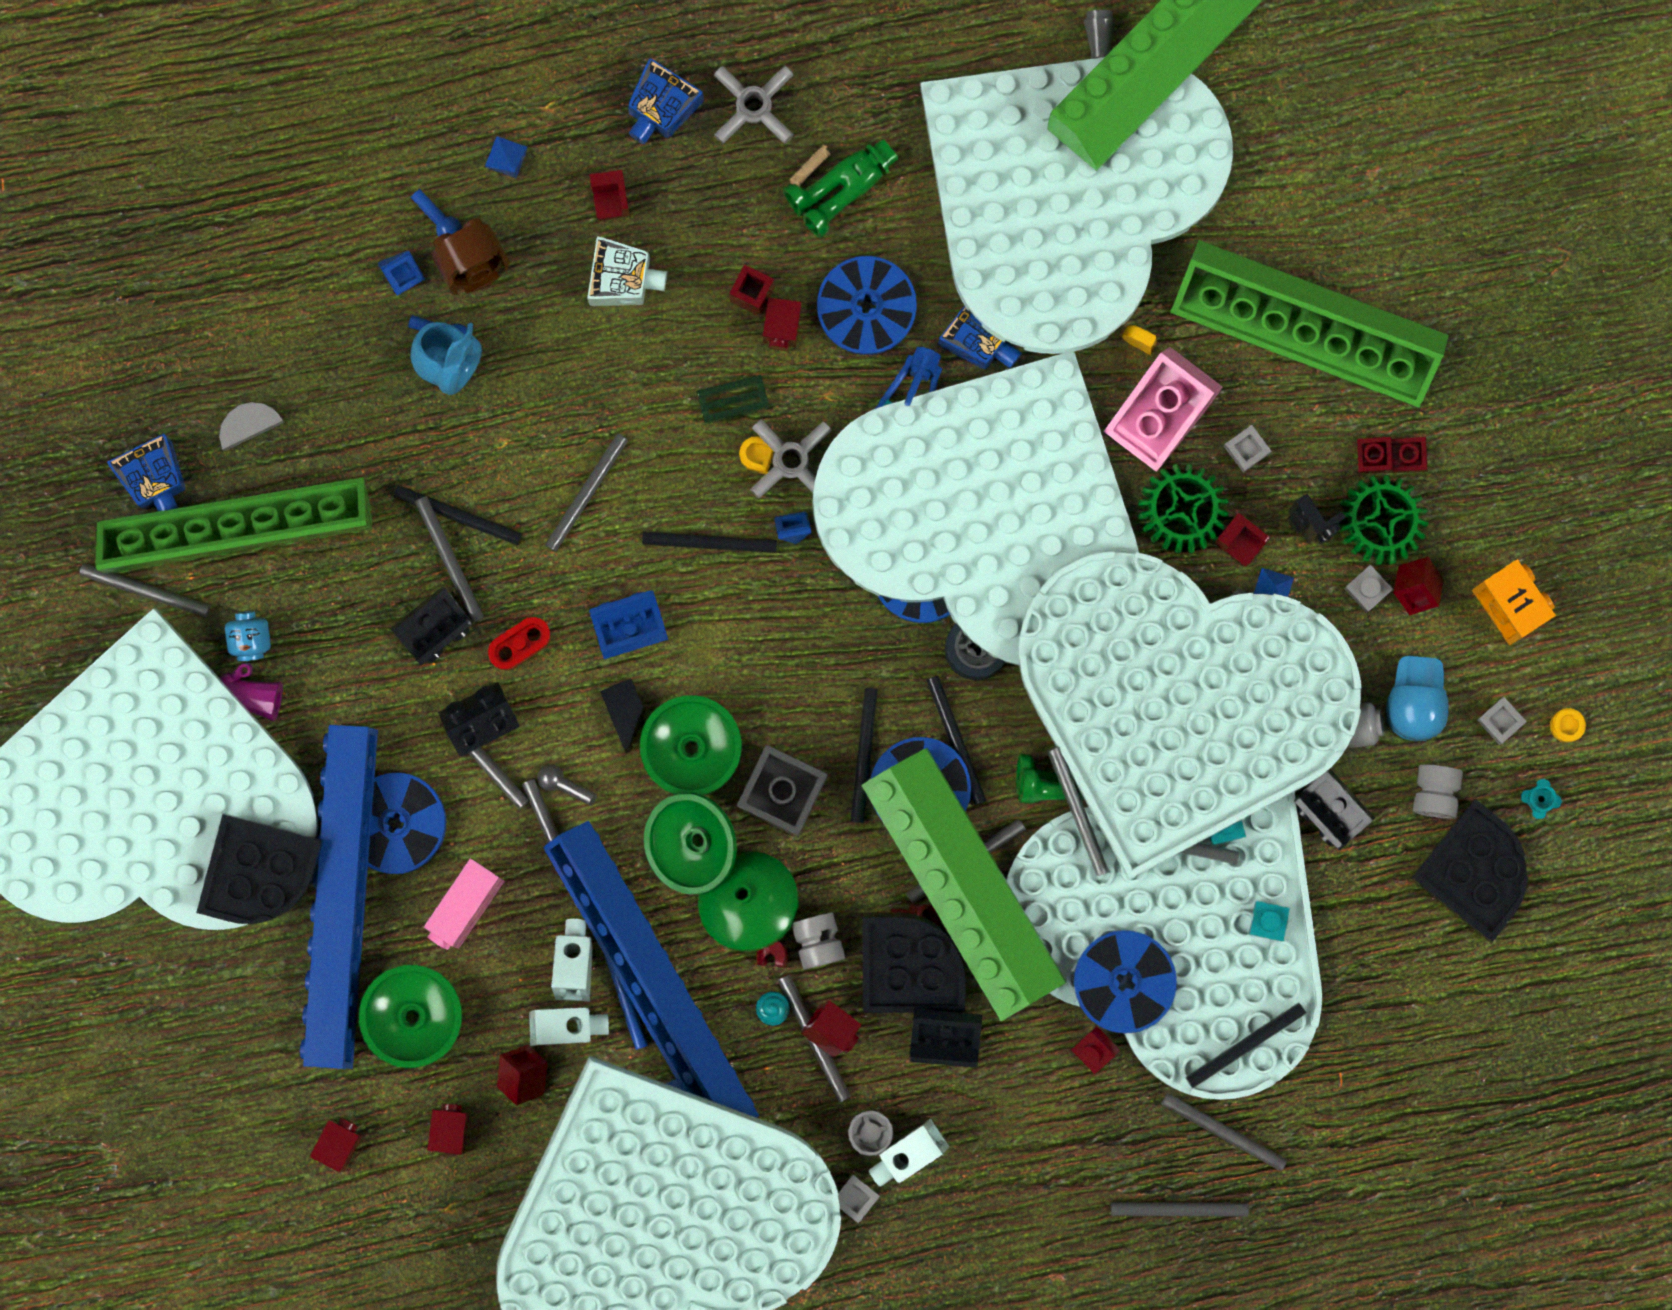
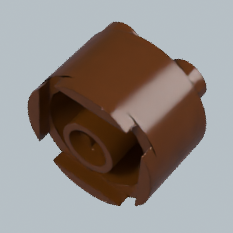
M480 218L468 221L463 226V229L453 234L446 233L440 235L433 242L435 249L432 253V259L450 292L454 295H458L457 290L464 289L465 293L469 294L490 285L499 278L497 271L502 266L507 270L510 265V260L491 226L483 224Z

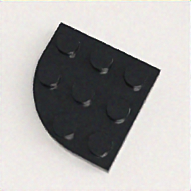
M1476 799L1472 800L1411 877L1414 882L1490 943L1495 940L1519 909L1528 882L1525 853L1519 839L1505 822Z
M226 813L222 814L196 913L237 924L262 923L284 914L294 907L307 892L315 874L323 839Z
M863 912V1013H914V1009L965 1013V968L963 958L951 936L944 929L931 920L915 914Z

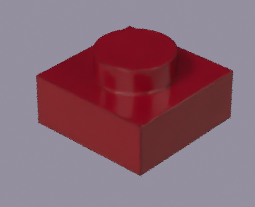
M1095 1026L1071 1051L1096 1074L1118 1054L1120 1049Z

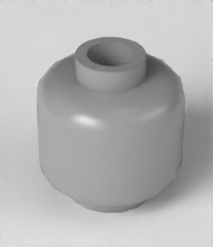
M1371 702L1360 703L1361 712L1354 736L1347 746L1348 748L1373 746L1378 742L1379 736H1384L1381 709L1376 710Z

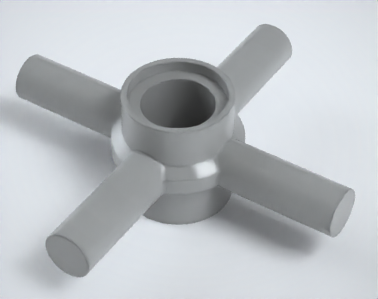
M721 66L715 72L714 76L737 97V112L714 134L720 143L724 144L745 122L751 124L762 122L784 144L793 137L794 134L771 113V97L793 76V73L786 66L778 71L762 88L758 86L745 88L724 66ZM750 99H758L763 103L762 107L757 111L748 110L745 104Z
M760 419L752 429L774 451V467L751 487L750 491L759 499L782 477H798L813 493L816 477L807 468L809 464L808 453L832 431L831 428L822 421L800 443H784ZM786 452L796 453L800 459L799 466L793 469L787 468L782 462V455Z

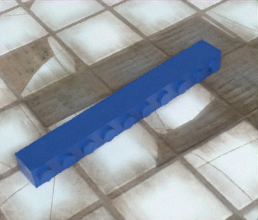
M329 725V731L325 734L323 740V749L327 753L326 767H323L321 771V785L324 787V796L318 806V817L322 823L321 834L317 836V838L323 839V844L319 855L318 868H316L313 877V886L316 888V902H313L311 905L310 918L314 922L313 936L308 941V955L311 956V967L305 977V988L309 991L308 1004L304 1006L302 1014L303 1024L306 1025L305 1038L302 1039L300 1044V1057L303 1059V1066L353 1069L378 730L371 727Z
M589 820L555 837L543 847L682 1090L755 1118L759 1117L752 1099L745 1092L734 1068L730 1066L723 1054L718 1040L712 1035L703 1019L701 1011L696 1007L686 990L685 983L675 971L667 952L660 945L649 921L638 907L633 893L626 886L615 862L611 860L601 843L600 836L593 829Z

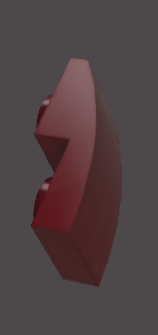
M1426 437L1357 439L1359 473L1428 472Z

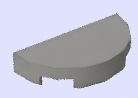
M250 402L239 405L227 414L221 424L219 438L222 450L227 451L285 422L276 410L265 404Z

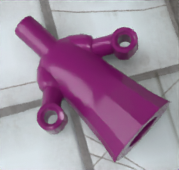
M250 663L241 664L232 673H224L219 676V679L250 713L275 722L282 701V682L240 680L241 677H248L252 674L253 667ZM244 667L247 668V673L244 672Z

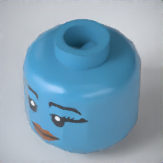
M244 611L235 613V620L226 623L225 634L227 650L230 655L237 656V661L264 658L263 653L271 648L269 626L265 618L256 617L255 611Z

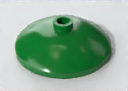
M687 695L676 697L663 703L649 716L641 733L640 754L647 773L658 786L675 795L679 793H697L704 796L718 790L733 776L741 758V735L734 718L722 705L706 697ZM694 742L698 745V751L695 754H688L685 751L688 743Z
M679 793L664 799L649 815L644 831V848L647 860L656 876L673 890L685 894L705 893L722 884L732 871L737 853L735 831L727 814L708 797L697 793ZM699 834L703 837L704 844L700 843Z
M754 851L736 853L734 866L725 881L718 887L699 894L698 898L699 915L706 931L722 946L741 952L761 950L780 940L792 926L799 905L798 888L794 877L786 866L773 856ZM741 891H748V895L744 900H738V895Z
M403 965L382 973L369 985L360 1004L359 1025L367 1046L381 1060L397 1067L418 1068L439 1060L452 1048L461 1030L462 1007L456 990L443 975L424 966ZM415 1010L419 1014V1019L416 1023L412 1024L408 1022L407 1014Z

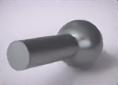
M545 765L538 772V784L546 791L559 789L589 806L593 805L597 798L596 793L565 778L563 771L556 765Z

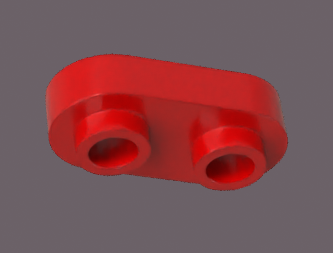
M529 617L524 619L491 642L488 648L489 660L500 670L514 669L549 644L551 639L550 629L546 622L540 618ZM534 629L538 630L540 638L536 641L529 640V632ZM504 648L512 650V656L507 660L500 658V652Z

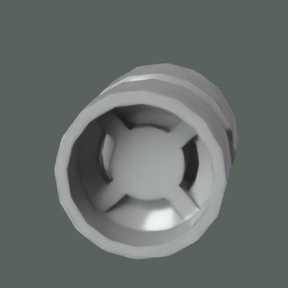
M1419 765L1416 784L1422 788V791L1417 792L1416 797H1414L1412 812L1436 818L1456 819L1459 803L1457 798L1453 796V793L1461 790L1463 771L1437 765Z
M833 912L800 920L792 924L795 940L797 943L802 944L799 955L803 970L845 959L841 940L834 937L838 929Z
M873 1110L863 1111L850 1122L848 1129L849 1141L853 1148L861 1154L868 1156L878 1155L884 1152L891 1144L893 1137L892 1125L888 1118L880 1112Z

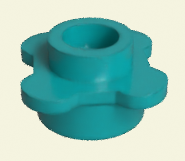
M1546 779L1538 780L1535 787L1531 790H1524L1521 794V801L1529 805L1532 810V816L1536 819L1545 818L1549 810L1559 808L1562 803L1561 797L1556 795L1554 789L1550 787V782ZM1539 796H1543V797H1544V801H1543V802H1539V800H1538V797H1539Z

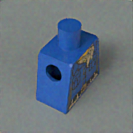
M650 58L628 104L629 114L637 119L629 135L644 145L654 131L665 138L671 137L703 103V91Z
M965 305L939 337L938 345L941 348L985 370L995 358L1011 369L1022 354L1008 341L1005 340L1003 342L985 330L971 311L966 309Z
M165 433L107 462L119 481L143 510L153 506L156 507L157 511L179 508L173 496L183 492L186 487L173 443Z

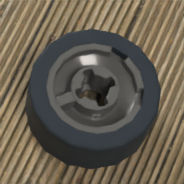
M955 623L946 638L945 644L946 659L953 671L965 679L975 681L988 679L999 672L1005 661L988 655V652L985 650L976 655V652L972 648L970 649L971 644L974 642L967 635H964L959 625Z

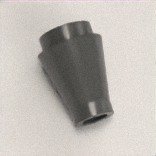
M1087 11V19L1083 21L1090 46L1091 59L1106 57L1111 52L1116 19L1113 18V11Z

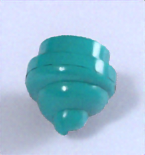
M772 991L763 994L756 1004L758 1018L764 1024L770 1026L783 1023L790 1012L787 998L779 992Z

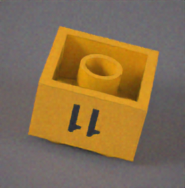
M1518 559L1472 590L1509 646L1556 616L1553 612L1555 606L1551 598L1544 591L1540 593L1533 582L1536 579L1532 570L1525 563L1521 565Z

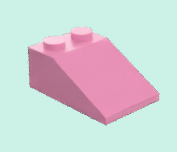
M1169 347L1159 354L1104 432L1157 472L1201 418L1223 387Z

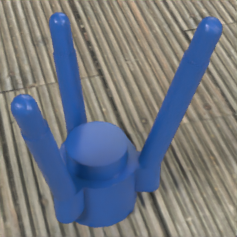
M917 347L913 356L908 355L903 368L880 399L875 409L882 407L891 398L910 369V374L914 379L907 393L908 395L904 402L905 406L911 405L921 380L928 381L931 377L929 392L936 391L938 379L942 368L938 366L941 356L931 349Z

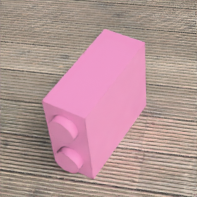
M470 858L425 924L424 928L430 931L427 938L443 949L448 950L450 946L459 949L505 881Z

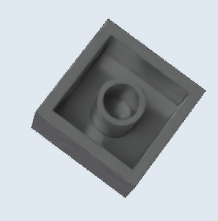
M766 745L737 804V809L799 838L828 778V774Z

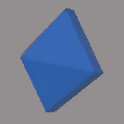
M805 511L774 518L778 539L797 544L811 533L808 514Z
M1261 568L1254 594H1277L1288 597L1294 577Z

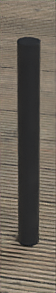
M400 485L397 486L394 493V498L416 506V500L426 496ZM428 497L435 514L517 546L521 542L523 536L521 532Z
M643 531L642 545L776 553L777 540L646 531Z
M939 676L932 677L926 680L952 749L960 755L969 771L971 798L974 806L987 802L940 678Z
M865 688L850 820L852 823L864 824L867 794L861 785L869 779L878 689Z
M1298 1002L1186 1076V1081L1192 1089L1304 1016L1306 1011Z

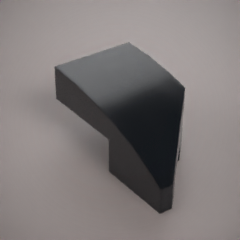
M631 678L600 691L626 754L631 752L633 748L632 742L639 728L642 729L645 723L643 717L645 710Z

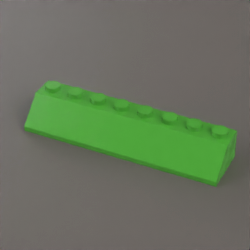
M1161 0L1050 113L1047 130L1094 170L1098 171L1263 0Z
M1198 240L1170 312L1420 408L1444 356L1449 336L1201 240Z
M364 477L97 522L96 569L105 574L125 572L131 569L160 566L167 563L190 561L197 558L226 555L238 551L260 549L280 544H292L298 541L372 529V510Z
M928 748L897 763L861 785L1000 1021L1005 1020L1067 983Z

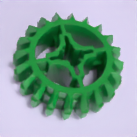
M1174 464L1172 466V476H1170L1165 468H1162L1159 471L1162 481L1155 476H1151L1149 483L1154 489L1143 487L1141 491L1149 499H1140L1138 501L1139 507L1148 509V511L1139 513V520H1150L1142 528L1143 532L1146 533L1154 529L1156 533L1150 539L1151 542L1155 543L1162 537L1165 540L1162 544V550L1166 551L1170 543H1174L1175 554L1181 553L1182 544H1186L1187 552L1193 554L1195 551L1194 542L1202 550L1206 549L1207 541L1204 537L1215 542L1218 536L1213 529L1223 531L1225 528L1224 523L1217 519H1225L1229 516L1228 511L1219 509V507L1228 504V498H1217V495L1224 491V487L1220 485L1213 489L1211 485L1216 477L1211 475L1207 481L1201 478L1205 473V469L1200 467L1196 475L1191 474L1192 464L1186 465L1184 473L1180 472L1178 464ZM1176 484L1192 485L1202 493L1193 496L1187 495L1180 487L1177 488ZM1166 488L1169 493L1168 498L1171 508L1158 516L1156 509L1157 498ZM1177 501L1183 506L1193 504L1192 508L1188 511L1190 517L1186 516L1184 512L1173 514L1179 506L1176 503ZM1208 502L1210 517L1207 525L1201 530L1197 524L1196 510ZM1178 522L1185 527L1186 531L1189 530L1191 534H1177L1167 529L1164 525Z
M1375 475L1369 478V486L1366 482L1360 480L1357 483L1358 491L1350 488L1346 492L1352 501L1343 499L1339 504L1348 511H1343L1346 516L1343 521H1347V523L1340 525L1342 529L1338 531L1339 533H1349V536L1343 539L1342 543L1344 545H1348L1352 541L1355 543L1356 546L1351 550L1352 555H1356L1360 550H1363L1365 552L1362 557L1363 562H1368L1371 556L1375 555V565L1380 566L1385 555L1389 565H1393L1396 563V554L1402 560L1407 559L1409 556L1406 548L1415 552L1419 546L1414 540L1423 541L1426 535L1418 529L1426 528L1429 522L1419 519V516L1425 515L1428 510L1426 507H1416L1423 500L1422 496L1418 495L1412 499L1409 494L1414 490V487L1409 485L1405 490H1402L1400 487L1403 479L1398 478L1393 485H1390L1389 475L1383 476L1381 485H1379L1378 478ZM1382 495L1394 498L1405 510L1391 508L1387 504L1386 498H1383ZM1371 496L1373 501L1371 504V515L1357 520L1356 515L1359 504L1362 500ZM1380 513L1384 514L1383 517L1394 518L1385 527H1381V524L1378 525L1376 521L1372 522ZM1408 520V530L1404 539L1397 544H1393L1394 525ZM1360 530L1374 532L1378 536L1379 542L1383 543V546L1367 540Z

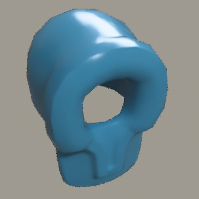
M470 322L468 324L466 334L447 323H429L414 337L410 352L413 368L420 378L438 386L442 393L448 395L458 393L477 369L482 355V346L472 336L473 323Z
M1405 656L1399 661L1395 685L1387 699L1386 719L1391 730L1402 739L1426 741L1440 734L1446 726L1448 719V697L1444 690L1443 663L1436 658Z

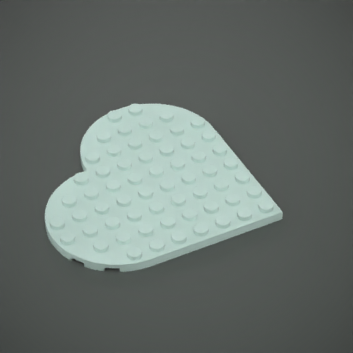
M1105 57L921 82L920 88L954 283L966 309L971 311L982 324V327L1003 342L1006 340L1031 352L1048 354L1069 353L1091 347L1107 339L1108 335L1116 331L1131 318L1140 305L1150 278L1152 266L1151 244L1173 239L1187 232L1190 227L1203 217H1206L1220 199L1230 174L1233 159V143L1229 122L1217 98L1193 74L1177 88L1098 171L1094 170L1047 130V126L1053 109Z
M1075 352L1059 354L919 395L913 398L910 406H905V400L885 405L865 413L847 425L832 441L825 452L817 471L813 489L812 507L816 530L826 553L838 569L840 568L856 585L877 596L881 595L900 600L901 602H926L943 598L952 619L959 625L964 635H967L982 651L988 652V655L1004 660L1005 663L1008 662L1019 666V636L1024 618L1041 587L1053 575L1070 563L1093 554L1109 551L1139 553L1135 535Z
M1109 551L1086 556L1070 563L1059 570L1041 587L1024 618L1019 636L1018 656L1020 673L1026 692L1055 746H1060L1061 753L1074 781L1127 878L1130 880L1308 785L1328 771L1342 756L1358 725L1361 712V680L1355 658L1340 632L1323 615L1317 614L1312 609L1300 604V601L1277 594L1245 593L1223 598L1210 604L1203 592L1187 575L1162 562L1163 560L1137 552Z
M153 608L1 746L0 894L16 907L29 914L57 922L72 923L100 919L124 909L141 897L161 915L186 926L208 930H224L248 925L232 923L196 913L222 814L234 815L317 838L319 834V821L313 799L314 795L306 777L294 760L156 608Z
M1295 792L1242 819L1246 834L1245 838L1213 845L1239 851L1237 865L1178 853L1129 880L1106 837L1103 836V832L1090 808L1085 807L1084 809L1109 869L1108 873L1096 876L1071 811L1051 820L1034 833L1023 845L1009 870L1006 881L1067 982L1050 992L1049 994L1080 1007L1074 990L1076 965L1084 950L1093 941L1105 934L1122 930L1139 932L1153 938L1167 951L1174 964L1177 977L1176 993L1170 1009L1160 1021L1150 1028L1135 1033H1124V1036L1130 1048L1145 1068L1156 1078L1180 1092L1206 1099L1221 1100L1245 1097L1263 1091L1281 1080L1296 1067L1308 1051L1316 1028H1318L1322 1009V988L1297 806L1294 802ZM1210 837L1199 843L1211 845ZM1255 901L1290 908L1284 942L1249 935ZM1127 973L1125 976H1117L1116 980L1120 982L1118 988L1121 991L1125 988L1132 989L1134 987V984L1131 982L1132 975L1130 973ZM1298 1002L1306 1011L1304 1016L1192 1089L1185 1079L1186 1076Z
M589 1056L500 1249L496 1283L501 1310L776 1309L786 1304V1300L802 1288L806 1290L818 1278L833 1254L841 1223L839 1194L835 1182L821 1156L812 1146L796 1134L777 1125Z

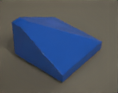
M496 136L485 168L517 178L528 147Z
M409 250L378 262L379 267L397 296L426 279Z

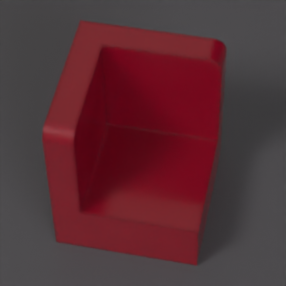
M615 170L589 174L597 219L601 221L630 216L623 171Z
M1238 513L1214 544L1242 566L1247 567L1270 537Z
M1428 556L1398 567L1393 593L1410 616L1439 607L1444 580Z
M528 1044L501 1054L497 1080L498 1089L516 1106L542 1096L545 1093L548 1062Z

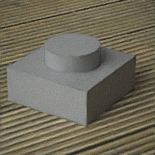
M1253 425L1246 428L1224 445V448L1243 473L1272 452Z
M1371 565L1344 588L1366 613L1393 590Z
M1505 697L1498 700L1477 719L1499 745L1503 744L1527 722Z
M854 1175L850 1177L838 1193L840 1209L857 1223L862 1220L880 1197Z

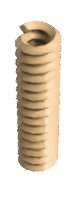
M822 145L820 150H817L813 157L808 159L806 164L801 166L799 171L790 177L791 184L800 186L807 177H810V174L816 170V167H819L823 160L830 156V152L826 150L828 146Z

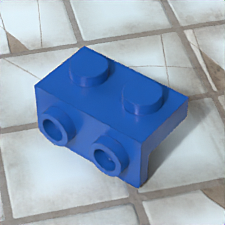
M653 590L637 592L630 597L614 602H605L589 610L604 659L668 640Z

